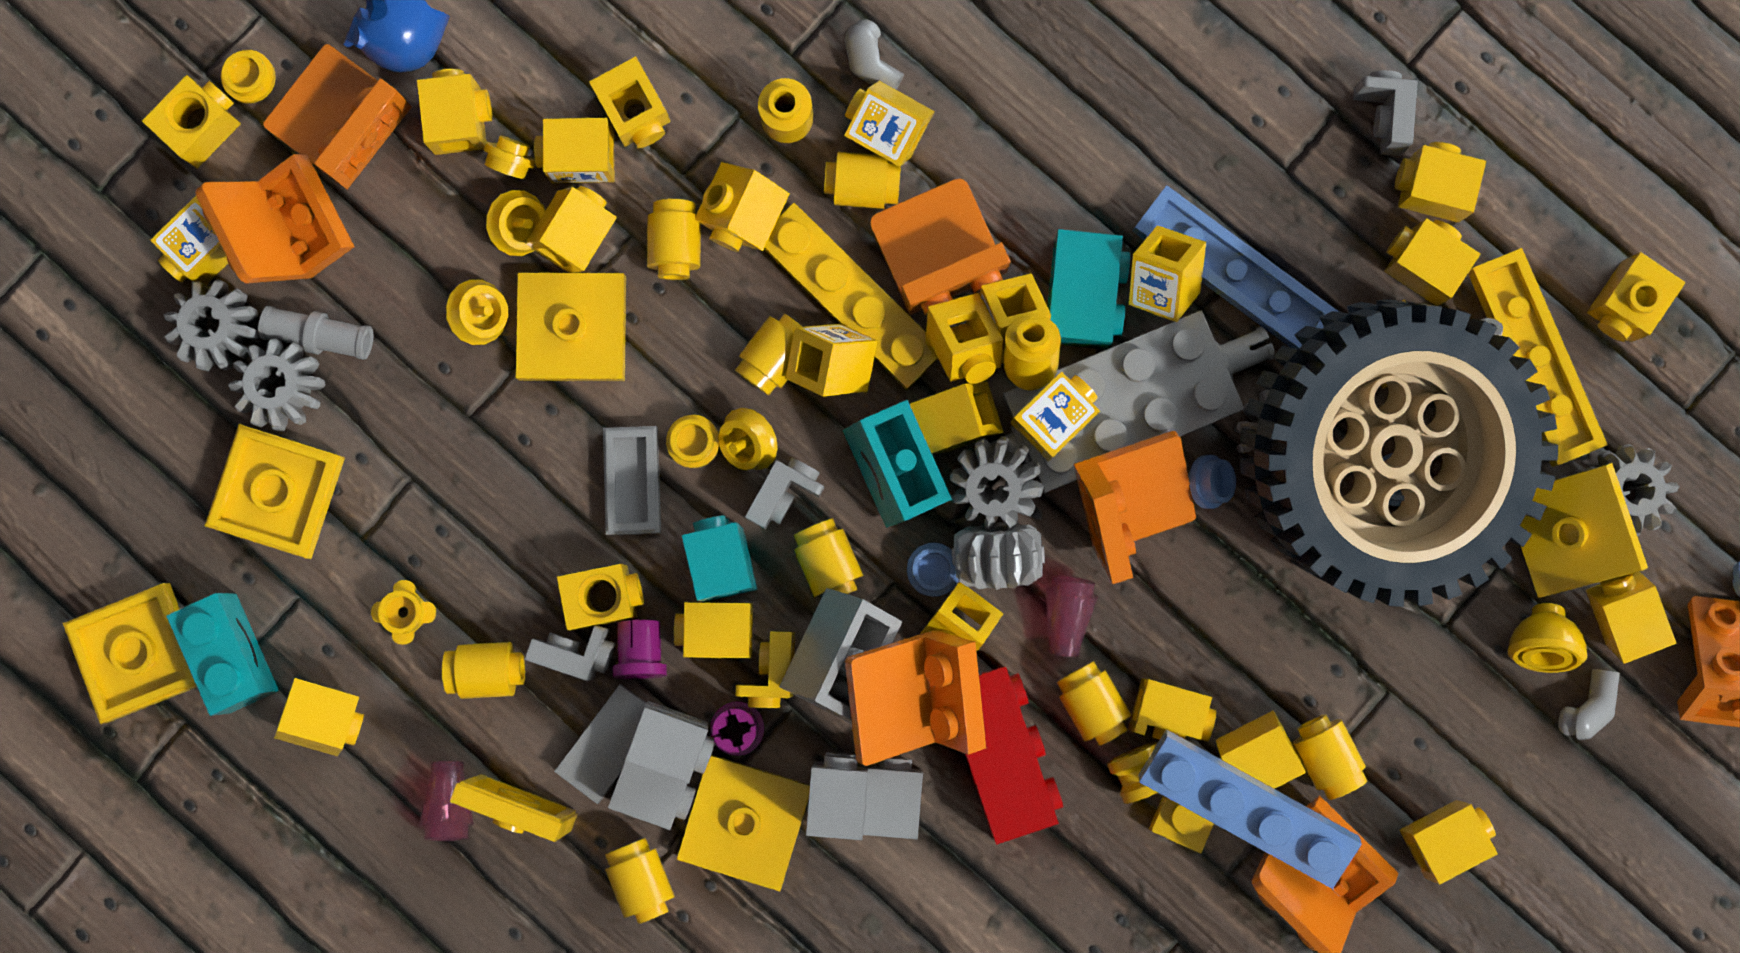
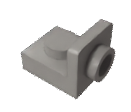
M1381 70L1371 72L1369 76L1363 77L1354 88L1353 100L1384 103V105L1377 106L1373 125L1374 137L1381 138L1380 154L1401 156L1413 144L1418 80L1402 79V74L1396 71Z
M791 458L788 465L776 460L745 518L765 530L771 520L780 524L795 498L794 495L787 492L791 483L820 498L824 490V486L816 482L820 472L794 458Z
M595 625L585 654H581L578 652L580 642L549 633L547 642L539 639L531 640L525 660L586 681L594 680L597 671L601 673L606 672L614 652L615 643L608 641L611 629Z

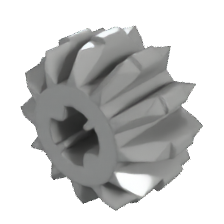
M215 280L209 289L200 281L192 282V298L182 293L174 294L176 303L181 306L179 313L171 311L163 315L166 321L177 325V327L168 332L164 337L168 343L180 345L176 355L181 361L188 363L195 360L196 368L203 371H209L214 363L219 368L228 370L232 369V353L244 359L250 357L248 348L243 345L245 338L255 340L260 337L257 330L247 326L259 314L255 308L244 306L247 300L246 293L239 289L229 291L227 283ZM216 319L219 320V327L216 332L213 330L205 331L208 320L216 322Z
M278 339L269 340L266 352L256 345L248 346L252 362L250 364L242 361L233 363L234 368L244 374L243 380H234L228 384L231 391L244 394L235 404L237 411L241 413L251 412V424L263 427L270 422L272 429L277 431L285 430L288 418L298 425L306 423V415L302 407L304 405L312 409L321 407L320 401L311 397L310 394L311 390H320L325 387L323 379L310 376L319 366L317 359L313 357L303 358L304 348L296 343L290 344L285 349L282 341ZM279 376L285 378V386L276 388L275 393L269 391L270 384L277 383Z
M1006 436L999 438L995 450L992 449L990 443L985 438H981L976 442V454L972 451L963 450L958 457V461L963 468L954 469L950 475V481L960 486L952 496L953 503L963 504L970 502L971 505L965 514V518L967 521H972L979 512L986 515L984 524L987 530L994 528L998 516L1001 517L1004 524L1009 528L1016 526L1018 513L1031 516L1036 507L1031 498L1040 497L1044 488L1043 484L1033 480L1042 469L1040 463L1030 462L1023 464L1029 448L1026 445H1021L1014 454L1009 452V439ZM998 475L1006 480L1004 486L1001 485L996 490H993L987 485L989 480H994Z
M1631 444L1619 446L1616 454L1611 451L1598 454L1599 467L1613 464L1637 536L1641 534L1643 527L1649 531L1660 528L1662 523L1659 514H1672L1677 509L1672 502L1665 498L1666 494L1677 492L1680 487L1674 482L1665 483L1663 478L1669 473L1672 465L1668 462L1654 465L1655 450L1646 448L1636 453ZM1597 467L1586 468L1585 471L1591 470V469H1594V468H1597ZM1624 482H1632L1633 486L1628 490H1635L1634 500L1626 499L1625 496L1630 494V492H1623Z
M998 522L993 529L987 530L985 524L982 523L979 526H968L954 535L952 564L955 565L956 578L967 587L975 586L978 589L994 588L995 590L1000 588L1015 589L1019 585H1030L1043 576L1045 550L1041 541V533L1029 524L1020 525L1017 522L1015 527L1009 528L1004 523Z

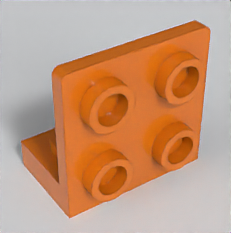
M326 44L281 99L263 125L269 132L297 153L307 154L313 165L348 190L412 106L395 88L383 79L376 80L334 47Z
M1170 431L1073 464L1092 546L1112 584L1133 578L1129 556L1136 554L1134 541L1184 525L1196 519L1182 441L1176 431Z
M1693 596L1688 603V611L1698 674L1677 701L1679 719L1740 728V601Z
M933 630L846 658L845 668L856 761L858 763L868 766L935 742L968 755L986 749L975 641Z

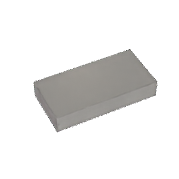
M658 427L603 428L606 535L661 534Z
M620 684L554 772L596 804L600 803L621 774L646 702Z

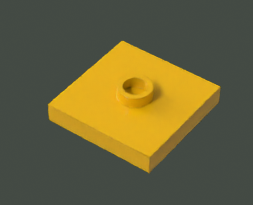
M518 273L516 379L519 381H625L626 275L624 273Z
M239 424L204 526L303 558L312 559L345 457Z
M1612 463L1554 480L1552 491L1536 488L1532 501L1547 507L1541 520L1525 515L1520 527L1532 534L1524 547L1521 546L1538 598L1629 575L1648 568Z
M162 583L63 623L100 724L109 723L197 687L166 617L180 610L170 583Z
M711 754L701 778L677 860L780 892L808 803L810 785Z
M482 774L457 783L450 799L451 803L493 818L492 823L501 828L521 834L527 831L553 842H556L572 831L578 815L574 809Z

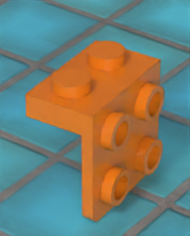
M307 154L291 155L259 181L205 182L195 191L202 207L203 215L212 226L227 256L230 268L244 283L309 279L355 247Z
M954 179L898 205L878 212L871 218V229L909 315L923 310L926 316L929 306L953 300V296L971 288L974 294L980 293L982 285L1002 281L1001 275L1007 273L1011 263L1003 243L995 245L968 183L963 179Z
M1319 795L1306 807L1357 834L1362 843L1334 888L1332 889L1266 852L1252 878V885L1262 903L1269 909L1277 911L1297 931L1299 938L1308 948L1318 953H1341L1356 913L1396 883L1399 873Z

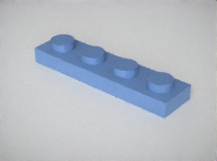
M1167 185L1133 229V232L1144 240L1158 225L1205 241L1206 249L1202 283L1291 348L1299 349L1302 346L1294 334L1305 326L1323 329L1324 326L1319 317L1331 311H1337Z
M1167 729L1138 774L1141 784L1332 889L1362 845L1357 834Z

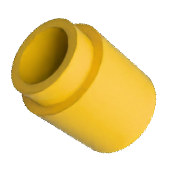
M781 78L770 82L764 87L758 99V110L762 127L767 135L781 143H793L804 138L813 124L811 96L805 86L796 80ZM784 105L794 106L791 111L786 113L777 110Z
M837 152V162H826L824 194H834V205L884 209L885 204L898 205L901 167L876 154Z
M662 199L653 202V213L647 216V267L658 270V278L689 279L690 271L701 267V223L695 220V202L683 199Z
M786 314L779 321L769 316L739 355L742 361L735 371L768 396L776 386L782 388L787 382L785 378L795 327L803 326Z
M1025 315L1014 320L1006 331L1004 370L1007 377L1023 390L1033 391L1041 389L1050 383L1057 374L1061 335L1057 326L1050 319L1040 315Z
M833 518L793 535L798 545L794 552L814 597L824 594L826 588L845 594L858 590L854 580L862 577L863 573L844 529L838 530Z
M511 642L458 645L456 650L445 651L443 655L442 680L446 694H458L460 699L513 696L516 685H523L525 681L524 655L522 652H515Z
M1094 661L1057 681L1063 693L1059 698L1084 742L1095 737L1097 743L1101 746L1127 731L1123 721L1129 718L1131 713L1106 670L1100 672Z
M1327 714L1307 721L1297 728L1300 737L1294 740L1292 744L1316 790H1323L1328 800L1349 794L1367 782L1362 771L1366 765L1342 719L1330 722Z
M646 838L605 854L610 866L605 871L624 918L635 915L638 924H641L668 912L665 902L675 896L656 848L650 850Z

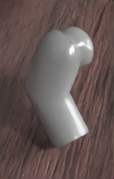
M862 19L855 25L850 26L844 43L852 73L870 85L881 81L897 90L904 74L880 60L878 37H880L881 32L877 24L871 20Z
M1592 669L1588 700L1580 709L1564 707L1560 712L1558 725L1559 730L1564 735H1576L1578 740L1591 739L1613 719L1620 673Z

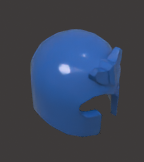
M366 0V9L360 7L354 15L343 45L346 47L355 45L371 61L387 70L411 72L425 66L434 57L450 16L442 11L431 8L425 0Z

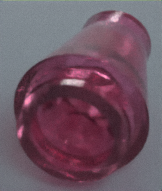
M1052 576L1051 588H1045L1049 636L1047 652L1065 657H1079L1081 644L1099 597L1094 594V581L1072 576Z
M438 761L431 763V775L419 827H424V840L458 841L469 839V826L474 825L471 810L450 802L456 784L465 780L464 762Z

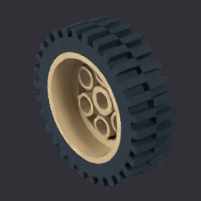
M1376 300V304L1360 302L1347 305L1349 314L1331 311L1319 317L1324 326L1323 329L1305 326L1294 334L1302 345L1299 349L1282 346L1273 356L1284 367L1279 374L1263 370L1256 384L1270 390L1265 403L1252 398L1249 399L1245 413L1258 417L1259 422L1257 430L1241 429L1240 443L1253 448L1254 457L1240 458L1241 474L1256 480V485L1244 488L1248 503L1263 509L1262 512L1254 517L1261 529L1274 535L1270 542L1281 553L1291 557L1290 561L1342 592L1349 593L1361 600L1374 603L1375 599L1388 606L1404 607V599L1418 606L1433 604L1432 592L1447 600L1460 596L1462 592L1457 579L1478 587L1489 580L1481 567L1484 563L1502 570L1512 560V557L1502 547L1508 541L1524 547L1532 535L1520 527L1525 515L1541 520L1547 507L1532 501L1536 488L1552 491L1555 480L1554 475L1540 471L1542 460H1558V445L1542 440V432L1557 429L1555 414L1536 409V405L1550 400L1546 386L1526 381L1538 371L1530 359L1513 356L1520 347L1510 337L1494 335L1497 330L1495 326L1484 320L1470 318L1471 314L1440 306L1396 300ZM1386 382L1389 389L1388 398L1381 407L1377 408L1374 399L1376 390ZM1434 401L1436 415L1431 423L1425 425L1423 420L1424 410L1430 402ZM1345 418L1348 425L1347 434L1342 441L1335 444L1333 429L1338 421ZM1393 436L1395 439L1394 453L1389 459L1383 461L1381 454L1383 444ZM1441 454L1443 460L1442 468L1435 477L1431 478V463L1434 458ZM1353 472L1355 478L1354 486L1348 494L1341 496L1340 483L1345 475ZM1401 490L1402 495H1404V501L1401 502L1396 511L1390 513L1388 509L1389 500L1396 491Z

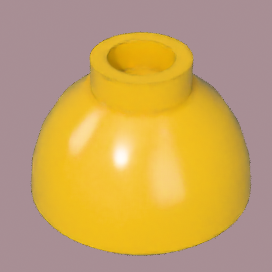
M1542 603L1535 605L1532 608V615L1524 619L1513 631L1509 641L1508 655L1515 663L1528 670L1559 673L1573 670L1584 663L1587 659V646L1583 634L1576 624L1566 618L1564 607L1553 603Z

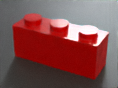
M1000 666L979 673L986 749L969 755L965 754L996 845L1059 824L1055 810L1064 808L1054 777L1044 779L1037 758L1046 756L1036 724L1026 727L1020 706L1029 704L1019 673L1009 676L1006 666Z

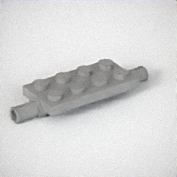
M1201 310L1179 319L1178 322H1172L1058 370L1056 376L1062 371L1069 379L1077 375L1084 380L1096 393L1098 399L1093 404L1100 412L1049 462L1014 426L1009 428V434L1004 435L1009 439L1008 451L1014 454L1021 445H1026L1029 448L1023 464L1030 462L1040 463L1042 469L1037 478L1039 483L1044 486V494L1077 480L1073 465L1075 463L1170 431H1176L1181 437L1244 410L1245 408L1232 381L1233 374L1266 360L1274 359V347L1270 343L1256 350H1250L1251 347L1269 339L1263 327L1256 328L1253 332L1220 345L1215 341ZM1046 386L1033 391L1017 387L1003 393L1002 396L1011 418L1013 419ZM999 438L989 442L993 450H995ZM975 448L968 449V451H972L976 454Z

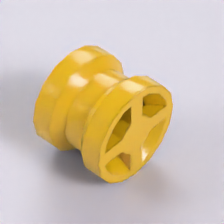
M1156 742L1127 751L1107 762L1110 773L1118 776L1121 782L1120 796L1124 804L1136 802L1158 793L1141 784L1138 776L1155 749Z

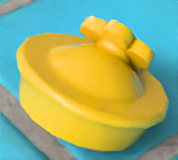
M511 190L500 194L491 203L486 215V230L490 241L498 250L510 256H524L534 252L535 250L525 243L545 212L543 204L536 196L526 191Z
M467 280L457 285L450 293L446 304V320L451 331L461 341L471 345H485L496 340L504 331L508 319V305L502 293L493 284L484 280Z
M743 407L732 410L725 417L724 424L721 426L718 434L719 446L724 457L738 469L761 470L767 468L775 460L778 450L777 438L769 422L755 410Z

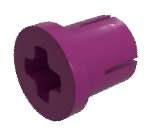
M655 620L618 622V664L613 665V678L654 679L666 677L667 665L661 663V622Z
M734 701L723 705L717 710L712 718L710 731L711 737H714L715 745L721 751L729 755L740 756L750 753L760 744L764 736L765 726L762 715L755 707H748L746 702ZM730 714H735L739 722L748 721L749 725L752 724L750 730L743 735V744H737L733 736L724 737L722 733V728L730 724Z

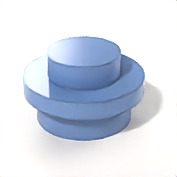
M1203 455L1194 461L1188 477L1190 491L1197 505L1204 509H1212L1228 502L1233 497L1236 488V476L1231 464L1226 460L1219 459L1215 455Z
M924 544L918 547L908 560L907 576L909 582L915 590L923 595L931 597L944 595L951 591L959 580L956 578L955 565L952 564V550L943 544Z

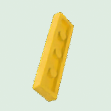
M795 203L778 218L764 250L839 324L878 340L874 359L908 390L938 360L934 349H929L926 343V332Z
M1520 248L1473 267L1468 275L1486 317L1502 323V336L1510 337L1520 347L1513 356L1530 359L1538 372L1526 381L1545 385L1550 396V400L1536 405V409L1555 414L1557 429L1542 432L1543 441L1558 445V460H1549L1551 467L1561 465L1607 446L1606 439L1523 249Z

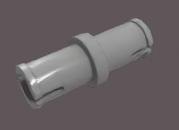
M266 306L261 313L258 325L261 339H278L285 343H296L303 346L305 352L317 355L324 350L354 356L363 360L367 359L373 345L374 334L372 327L331 320L326 313L313 311L310 315Z

